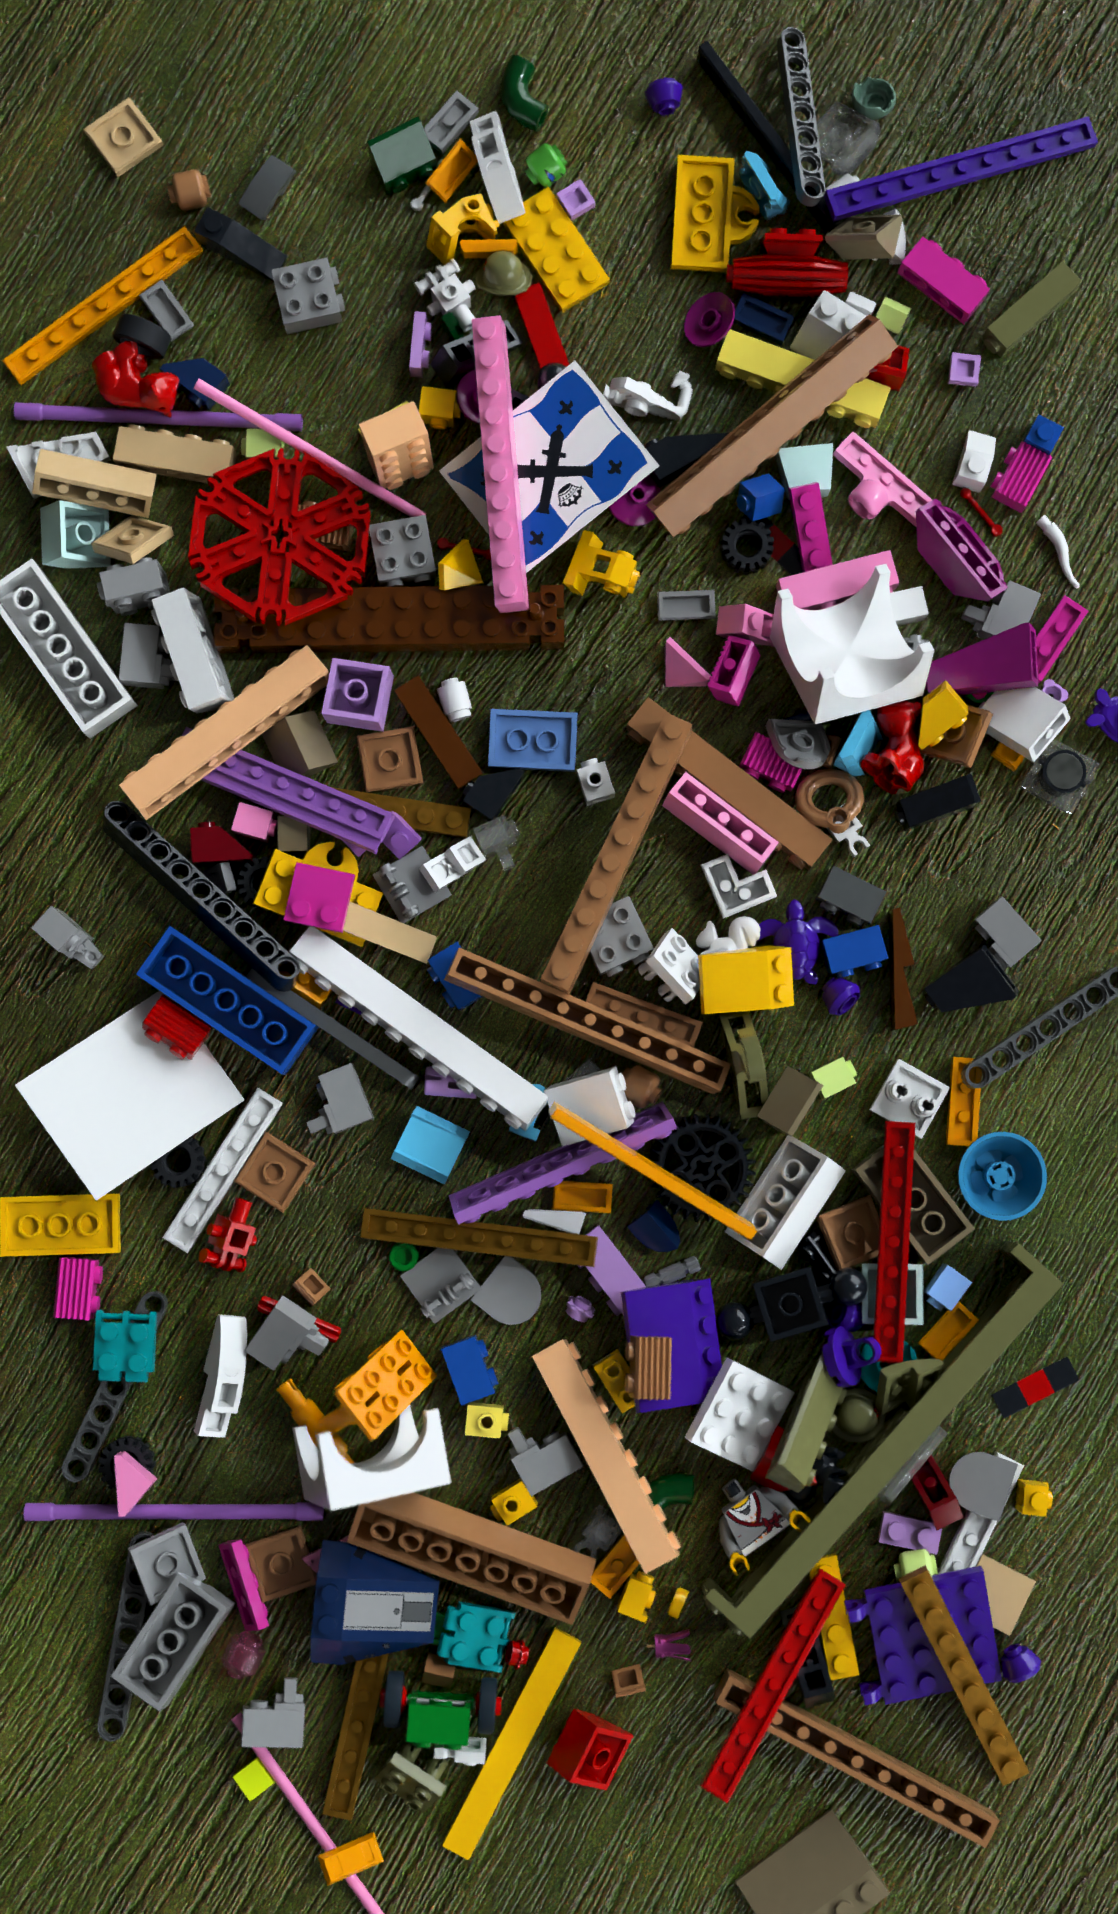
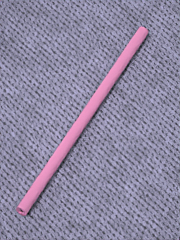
M197 380L194 389L299 450L301 453L304 454L303 451H305L352 483L409 517L427 514L205 381Z
M240 1712L232 1718V1722L241 1733L242 1713ZM251 1747L323 1850L327 1852L336 1848L337 1846L266 1747ZM356 1874L345 1878V1881L369 1914H384Z

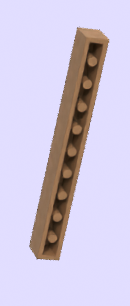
M870 314L867 315L646 504L658 522L673 538L686 532L691 526V522L698 516L707 514L712 509L713 503L719 498L729 495L739 481L753 475L760 463L765 459L774 457L779 452V447L786 441L796 438L806 424L820 418L827 406L832 402L842 399L846 395L847 389L853 384L863 381L874 366L885 362L891 357L892 351L898 345L880 319Z
M665 712L541 977L543 984L570 995L691 736L693 724Z
M458 948L444 978L447 982L712 1095L721 1091L731 1066L726 1061L462 948Z
M727 1668L713 1694L716 1704L738 1715L755 1683ZM786 1699L783 1700L767 1729L768 1732L984 1848H987L1000 1821L990 1808Z

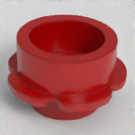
M522 1639L518 1641L510 1640L506 1648L505 1663L506 1665L514 1666L515 1670L520 1668V1664L525 1665L528 1660L529 1648L525 1646Z

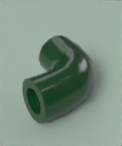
M511 55L504 69L500 84L502 102L514 120L537 133L546 119L549 106L534 99L529 93L528 86L536 71L535 66L521 56Z
M681 1473L662 1475L649 1482L652 1493L648 1495L654 1505L659 1504L663 1511L671 1504H693L694 1475Z

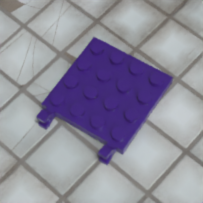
M976 1566L933 1575L932 1579L984 1683L1002 1681L982 1567ZM900 1582L863 1590L865 1598L844 1601L845 1611L850 1623L860 1621L866 1615L869 1618L879 1680L859 1683L860 1693L865 1705L876 1703L880 1697H883L884 1703L887 1705L955 1691Z

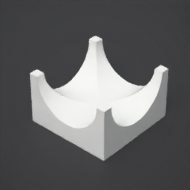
M886 564L875 566L868 582L856 594L844 602L826 609H800L793 605V596L789 589L777 591L770 639L814 724L923 696L935 650L930 641L919 644L915 651L904 641L892 610L889 588L891 572Z
M409 1404L396 1418L394 1431L385 1447L372 1458L349 1464L339 1454L333 1443L331 1432L316 1434V1447L310 1438L306 1425L293 1427L304 1500L328 1510H336L450 1484L451 1480L438 1409L434 1408L423 1411V1428L420 1436H418Z

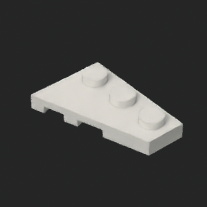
M96 432L62 437L60 440L43 442V440L23 446H6L34 499L41 496L32 494L40 449L104 463L111 460Z

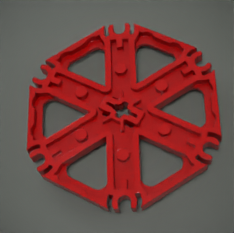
M275 448L213 473V478L209 477L207 479L208 485L213 488V491L205 492L200 488L198 492L201 499L195 496L188 552L191 569L193 570L197 567L204 568L202 572L196 574V579L200 582V586L255 623L257 614L260 612L261 624H265L266 617L269 614L276 616L277 626L282 624V614H286L285 626L347 600L348 595L352 596L353 588L347 582L354 580L361 584L362 576L365 578L371 520L368 503L361 506L356 505L357 501L363 499V493L359 491V486L303 451L304 457L301 462L299 450L296 449L292 459L284 458L283 448L279 449L278 459L276 460L274 459L276 454ZM260 471L271 473L268 509L234 488V484L238 480ZM307 475L316 476L334 488L338 495L298 511L301 482ZM212 514L220 515L246 532L209 549L203 545L206 519ZM282 524L284 536L286 537L282 538L279 549L275 535H278ZM345 526H352L357 530L355 556L351 561H346L314 539ZM262 561L258 598L255 601L247 602L223 586L222 581L226 576ZM292 563L325 584L328 588L327 593L303 605H292L289 602Z

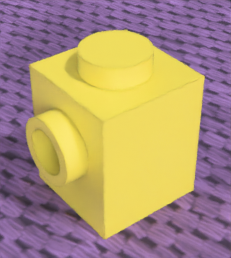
M468 1403L465 1435L501 1438V1431H507L509 1419V1413H503L504 1405Z

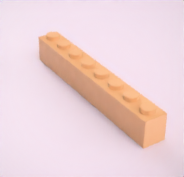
M308 645L293 651L286 661L279 666L270 668L262 679L255 684L246 686L235 699L223 703L211 717L202 719L188 734L176 738L164 752L155 754L141 769L129 773L119 786L144 819L148 820L327 686L329 678L328 669Z
M562 1339L533 1355L532 1358L644 1573L647 1574L678 1557L680 1554L677 1549L681 1548V1545L673 1531L668 1533L663 1523L667 1519L660 1505L652 1503L648 1495L652 1493L651 1487L644 1476L639 1478L634 1468L638 1463L630 1449L625 1451L620 1442L624 1437L616 1422L611 1424L606 1415L609 1412L608 1405L602 1395L596 1396L592 1388L595 1385V1381L587 1368L583 1370L578 1362L581 1354L575 1343L571 1342L569 1344L567 1339Z

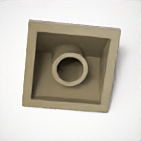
M902 215L851 216L826 234L825 241L842 259L894 258L902 225Z
M315 710L284 717L262 734L275 764L305 777L312 776L339 763Z
M787 1066L757 1117L776 1131L793 1136L823 1085Z

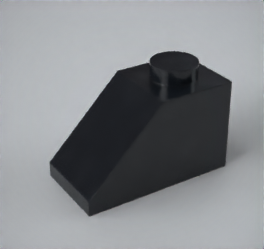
M519 768L479 776L476 782L471 780L462 792V795L465 796L463 799L464 805L493 824L525 777V772Z

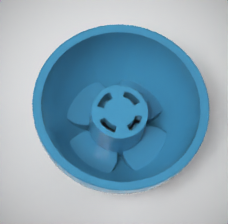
M994 1132L978 1138L966 1149L959 1164L958 1183L964 1199L976 1212L994 1220H1013L1026 1215L1039 1203L1046 1188L1047 1171L1043 1157L1029 1140L1010 1132Z

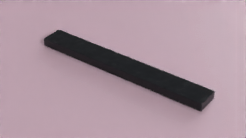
M705 41L699 45L696 61L796 192L790 149L710 43ZM804 187L807 194L817 196L814 188ZM824 195L817 205L812 207L806 206L827 234L841 224L842 219L833 222Z

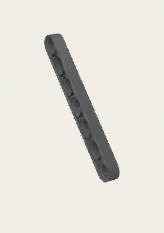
M787 27L783 30L777 41V52L794 182L798 200L803 205L812 207L817 205L825 194V181L806 40L804 34L799 29ZM785 38L793 39L797 43V47L789 46L785 42ZM788 63H796L801 71H793ZM791 87L800 88L804 96L794 94ZM799 111L805 114L807 121L799 120L794 112ZM798 136L807 138L811 145L805 146L801 144ZM801 162H809L813 166L814 171L804 169ZM804 187L814 188L817 196L807 194Z
M1118 967L1105 970L967 1063L961 1071L962 1082L969 1088H982L1118 997V988L1113 987L1110 983V976L1113 972H1118ZM1091 987L1096 988L1100 993V999L1096 1004L1090 1003L1086 997V993ZM1068 1003L1073 1004L1077 1010L1076 1017L1072 1020L1067 1019L1063 1014V1008ZM1044 1019L1050 1020L1053 1024V1032L1048 1036L1040 1031V1023ZM1020 1035L1027 1036L1030 1041L1029 1049L1025 1052L1020 1051L1016 1046V1040ZM996 1051H1001L1006 1056V1063L1001 1068L995 1066L992 1061L993 1054ZM972 1067L980 1068L983 1073L982 1080L977 1084L969 1079V1071Z
M253 968L245 976L411 1090L420 1079L413 1072L293 991L282 992L276 990Z
M152 1291L141 1298L134 1314H150L146 1308V1301L151 1296L158 1297L162 1303L160 1311L157 1312L158 1330L167 1311L168 1300L163 1293ZM131 1320L130 1323H149V1320ZM122 1371L121 1381L123 1383V1390L120 1394L109 1392L107 1387L108 1381L101 1382L63 1462L62 1474L68 1481L80 1482L89 1475L133 1383L125 1382L126 1371ZM98 1405H105L109 1408L110 1418L107 1421L102 1422L96 1419L94 1412ZM91 1432L96 1435L97 1445L95 1448L88 1449L83 1446L81 1439L84 1433ZM77 1459L84 1464L85 1469L81 1476H74L70 1473L69 1463L72 1460Z
M149 1531L137 1533L132 1538L129 1547L135 1545L139 1538H150L154 1534ZM129 1551L98 1720L99 1736L108 1742L118 1740L125 1732L133 1692L111 1677L116 1669V1660L123 1658L132 1643L127 1644L121 1640L120 1632L123 1628L129 1627L135 1631L137 1637L145 1625L148 1601L142 1585L135 1583L131 1578V1571L135 1567ZM131 1597H135L141 1602L142 1608L136 1614H132L126 1609V1600ZM120 1688L125 1692L126 1699L123 1703L116 1704L111 1701L110 1691L112 1689ZM114 1718L120 1723V1731L118 1733L110 1734L105 1730L104 1723L107 1719Z

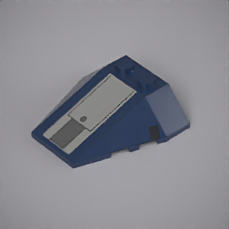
M323 1539L317 1573L311 1631V1662L343 1665L434 1643L439 1580L346 1541Z

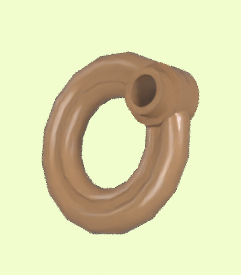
M832 768L818 770L806 776L798 785L795 794V804L798 812L813 825L829 828L834 833H843L849 828L850 821L861 812L865 800L863 788L854 776L845 771ZM836 785L845 791L847 800L842 807H834L827 812L815 807L812 796L821 786Z

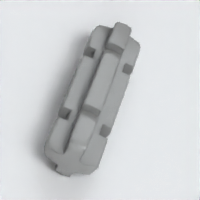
M695 1256L684 1259L683 1263L679 1261L658 1270L659 1273L657 1274L653 1272L646 1275L644 1282L646 1287L672 1283L686 1277L687 1273L691 1275L700 1271L701 1267L698 1259Z

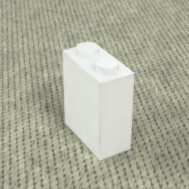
M1036 687L994 691L990 698L978 707L988 710L993 714L986 734L1033 763L1071 719L1065 704Z
M616 1066L556 1083L544 1090V1093L549 1096L547 1100L549 1108L555 1101L607 1134L627 1129L634 1123L635 1109L632 1102L627 1100L624 1092L626 1090V1082L622 1073H618ZM554 1120L562 1147L586 1140Z

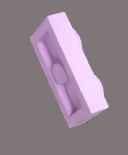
M414 311L409 364L411 377L422 378L423 368H428L429 351L425 350L426 340L431 341L432 323H427L426 312Z
M883 1511L877 1541L913 1550L926 1549L929 1553L937 1555L942 1528L936 1530L932 1521Z

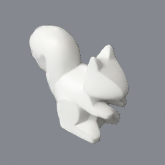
M747 916L737 917L729 926L728 937L718 938L714 923L708 921L706 928L698 935L696 944L700 948L708 949L700 953V955L745 949L755 946L756 941L760 939L761 929L755 919Z

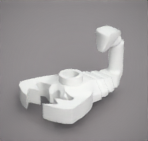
M680 371L673 377L670 386L671 388L680 386L681 392L677 406H674L673 403L655 393L648 383L635 381L629 377L613 378L610 387L606 384L603 395L611 405L623 407L631 415L644 417L647 413H651L652 415L678 420L688 411L693 389L691 388V383L688 382L690 375Z

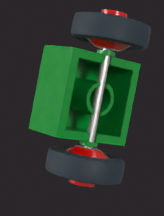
M389 1671L386 1689H381L380 1708H384V1727H400L402 1713L405 1711L407 1703V1706H409L407 1742H413V1746L419 1748L431 1747V1744H443L445 1749L459 1750L462 1746H468L471 1710H474V1708L478 1719V1733L493 1734L495 1716H501L502 1697H497V1678L482 1677L480 1691L476 1695V1702H474L472 1694L413 1690L412 1695L408 1694L407 1697L404 1672Z

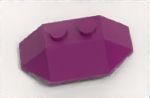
M936 498L917 509L918 551L953 595L988 602L1007 589L999 561L961 515L943 506Z

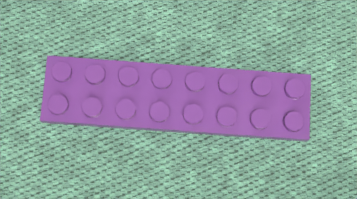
M662 1101L635 1113L634 1123L627 1129L609 1133L608 1135L636 1151L642 1148L647 1141L654 1138L657 1140L669 1136L672 1130L677 1129V1126ZM587 1140L563 1147L560 1146L448 1195L453 1214L458 1225L463 1222L466 1224L478 1220L481 1214L490 1210H502L508 1206L509 1202L515 1199H527L533 1196L536 1190L545 1186L554 1187L560 1184L565 1177L572 1174H584L590 1169V1166L600 1162L608 1163L616 1158Z

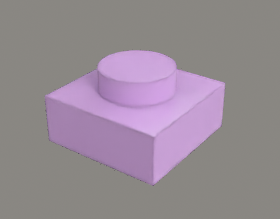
M581 179L556 193L557 200L571 221L593 209L596 204Z
M953 352L950 358L948 384L976 387L979 380L981 356Z

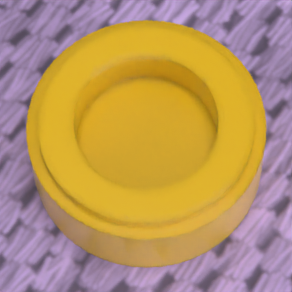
M681 1587L677 1588L667 1612L669 1616L678 1619L688 1596V1590Z

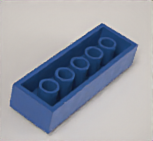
M171 926L168 927L136 973L137 976L283 1075L288 1073L319 1028Z

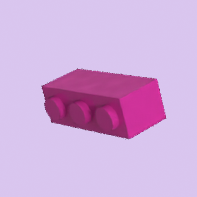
M922 237L901 262L897 272L962 324H965L973 315L990 290L984 279L978 275H972L964 269L961 261L954 257L950 258L942 251L939 244L933 240L928 241L925 237Z

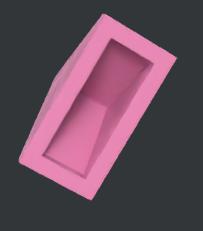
M123 1451L114 1456L119 1517H125L157 1480L152 1473L131 1455Z

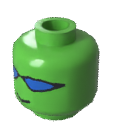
M544 143L526 157V163L529 168L525 170V173L534 185L539 182L543 187L547 188L566 174L565 165L568 162L555 144L550 146L548 143Z

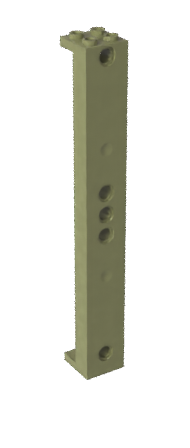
M1006 1241L999 1250L1021 1270L978 1317L979 1321L945 1357L942 1361L944 1363L943 1373L912 1408L907 1403L900 1406L885 1422L879 1434L869 1440L844 1468L845 1471H848V1474L839 1479L846 1483L831 1500L824 1504L822 1493L805 1513L811 1522L808 1523L804 1518L798 1520L797 1527L802 1532H798L792 1527L731 1597L711 1578H707L703 1582L701 1587L704 1593L702 1596L705 1600L704 1603L716 1615L722 1612L728 1621L727 1625L736 1634L741 1636L744 1633L751 1638L1063 1285L1056 1276L1019 1243Z

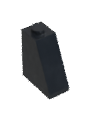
M971 773L899 800L896 803L897 809H894V814L898 825H903L904 830L908 831L971 810L981 802Z
M985 944L929 982L924 988L927 992L924 996L928 1003L934 1009L938 1007L941 1012L1012 1000L1019 993L1018 988Z

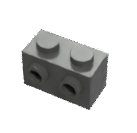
M833 866L829 870L815 900L821 903L819 906L821 909L832 914L838 911L847 916L846 921L855 926L862 927V924L868 926L872 922L886 891Z

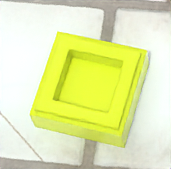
M258 1757L254 1758L233 1775V1779L250 1802L275 1783Z

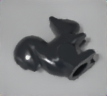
M826 1447L821 1459L816 1458L812 1467L816 1470L815 1478L817 1485L804 1487L799 1493L787 1490L785 1492L788 1498L795 1503H805L810 1501L815 1495L817 1486H823V1502L827 1504L846 1483L839 1478L846 1476L848 1471L836 1466L837 1460L845 1458L846 1452L838 1451V1448Z

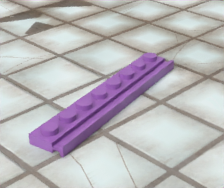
M186 727L182 736H185L193 729ZM243 750L238 751L201 779V781L374 854H377L378 847L383 842L395 818L394 814Z

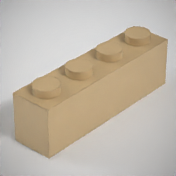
M130 424L128 427L119 426L113 461L118 466L162 476L208 483L207 479L209 477L213 478V473L235 465L237 454L234 447L225 440L203 441L201 437L192 434L180 437L174 436V433L168 430L158 429L156 432L145 431L146 429L142 426Z
M40 449L32 494L149 518L157 474Z

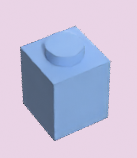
M943 1263L924 1289V1293L929 1296L926 1301L939 1311H942L943 1308L952 1311L972 1282L948 1264Z

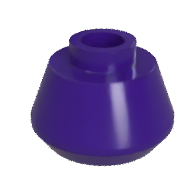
M661 78L651 82L644 95L654 112L659 113L661 116H668L676 111L675 109L680 106L683 87L674 78Z
M832 978L822 989L824 992L822 999L831 1015L839 1016L846 1013L860 997L859 986L844 978L837 980Z
M833 1301L828 1313V1322L831 1328L843 1326L849 1332H856L864 1326L862 1324V1304L843 1306Z
M1019 1643L1008 1646L1003 1651L1004 1655L1001 1658V1664L1005 1680L1011 1683H1019L1031 1678L1040 1670V1658L1027 1646H1020Z

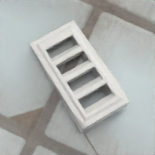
M528 1209L523 1214L526 1219L571 1234L580 1233L586 1215L582 1211Z

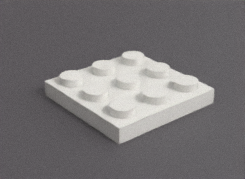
M727 1357L684 1438L725 1459L754 1471L795 1392Z

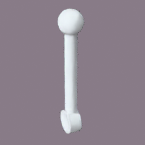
M426 185L418 198L412 200L411 206L413 210L420 211L423 208L422 202L431 190L428 185Z

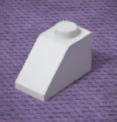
M971 430L968 431L952 485L969 488L977 493L981 492L986 484L994 458L995 437Z

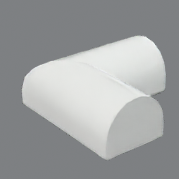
M728 854L701 864L723 919L777 897L767 870L739 880Z

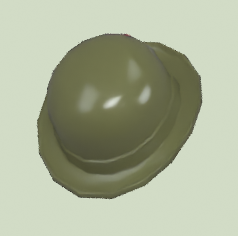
M497 251L489 255L484 265L477 271L475 282L479 288L487 293L499 296H515L525 292L531 286L532 275L516 255L508 251Z
M848 1389L841 1406L836 1405L833 1412L837 1419L832 1432L847 1442L856 1443L871 1440L879 1434L880 1429L885 1424L886 1413L881 1415L876 1408L877 1395L867 1389Z

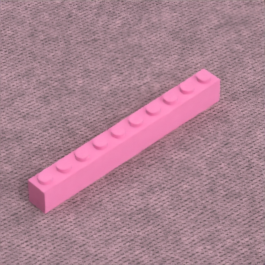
M501 315L472 319L494 601L500 613L529 610L507 335Z

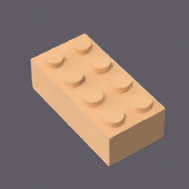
M414 401L359 424L368 461L381 487L388 488V490L396 489L404 484L403 481L412 477L415 479L422 478L428 475L430 470L434 468L428 432Z

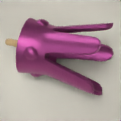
M689 1630L668 1635L655 1634V1645H646L647 1648H655L656 1658L672 1657L691 1662L688 1658L672 1655L690 1654L689 1645L669 1643L688 1637L690 1634Z

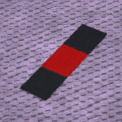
M746 515L741 518H746V521H750ZM767 517L756 520L755 523L759 524L762 522L765 524L764 528H769L771 531L770 536L774 539L771 557L789 574L803 573L798 546Z
M1067 1356L992 1394L1003 1418H1006L1079 1381V1378Z

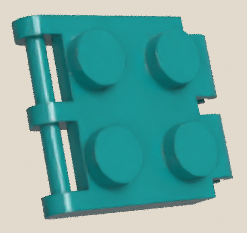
M104 1310L96 1311L93 1370H99V1381L120 1382L122 1371H126L125 1382H148V1373L155 1371L157 1312L150 1311V1314H131L130 1311H123V1313H104ZM104 1319H122V1322H104ZM130 1320H149V1323H130Z
M458 1601L457 1607L448 1606L443 1627L451 1630V1634L441 1633L436 1654L440 1657H445L444 1661L450 1665L502 1672L503 1665H501L504 1647L509 1644L507 1635L511 1619L515 1618L516 1612Z

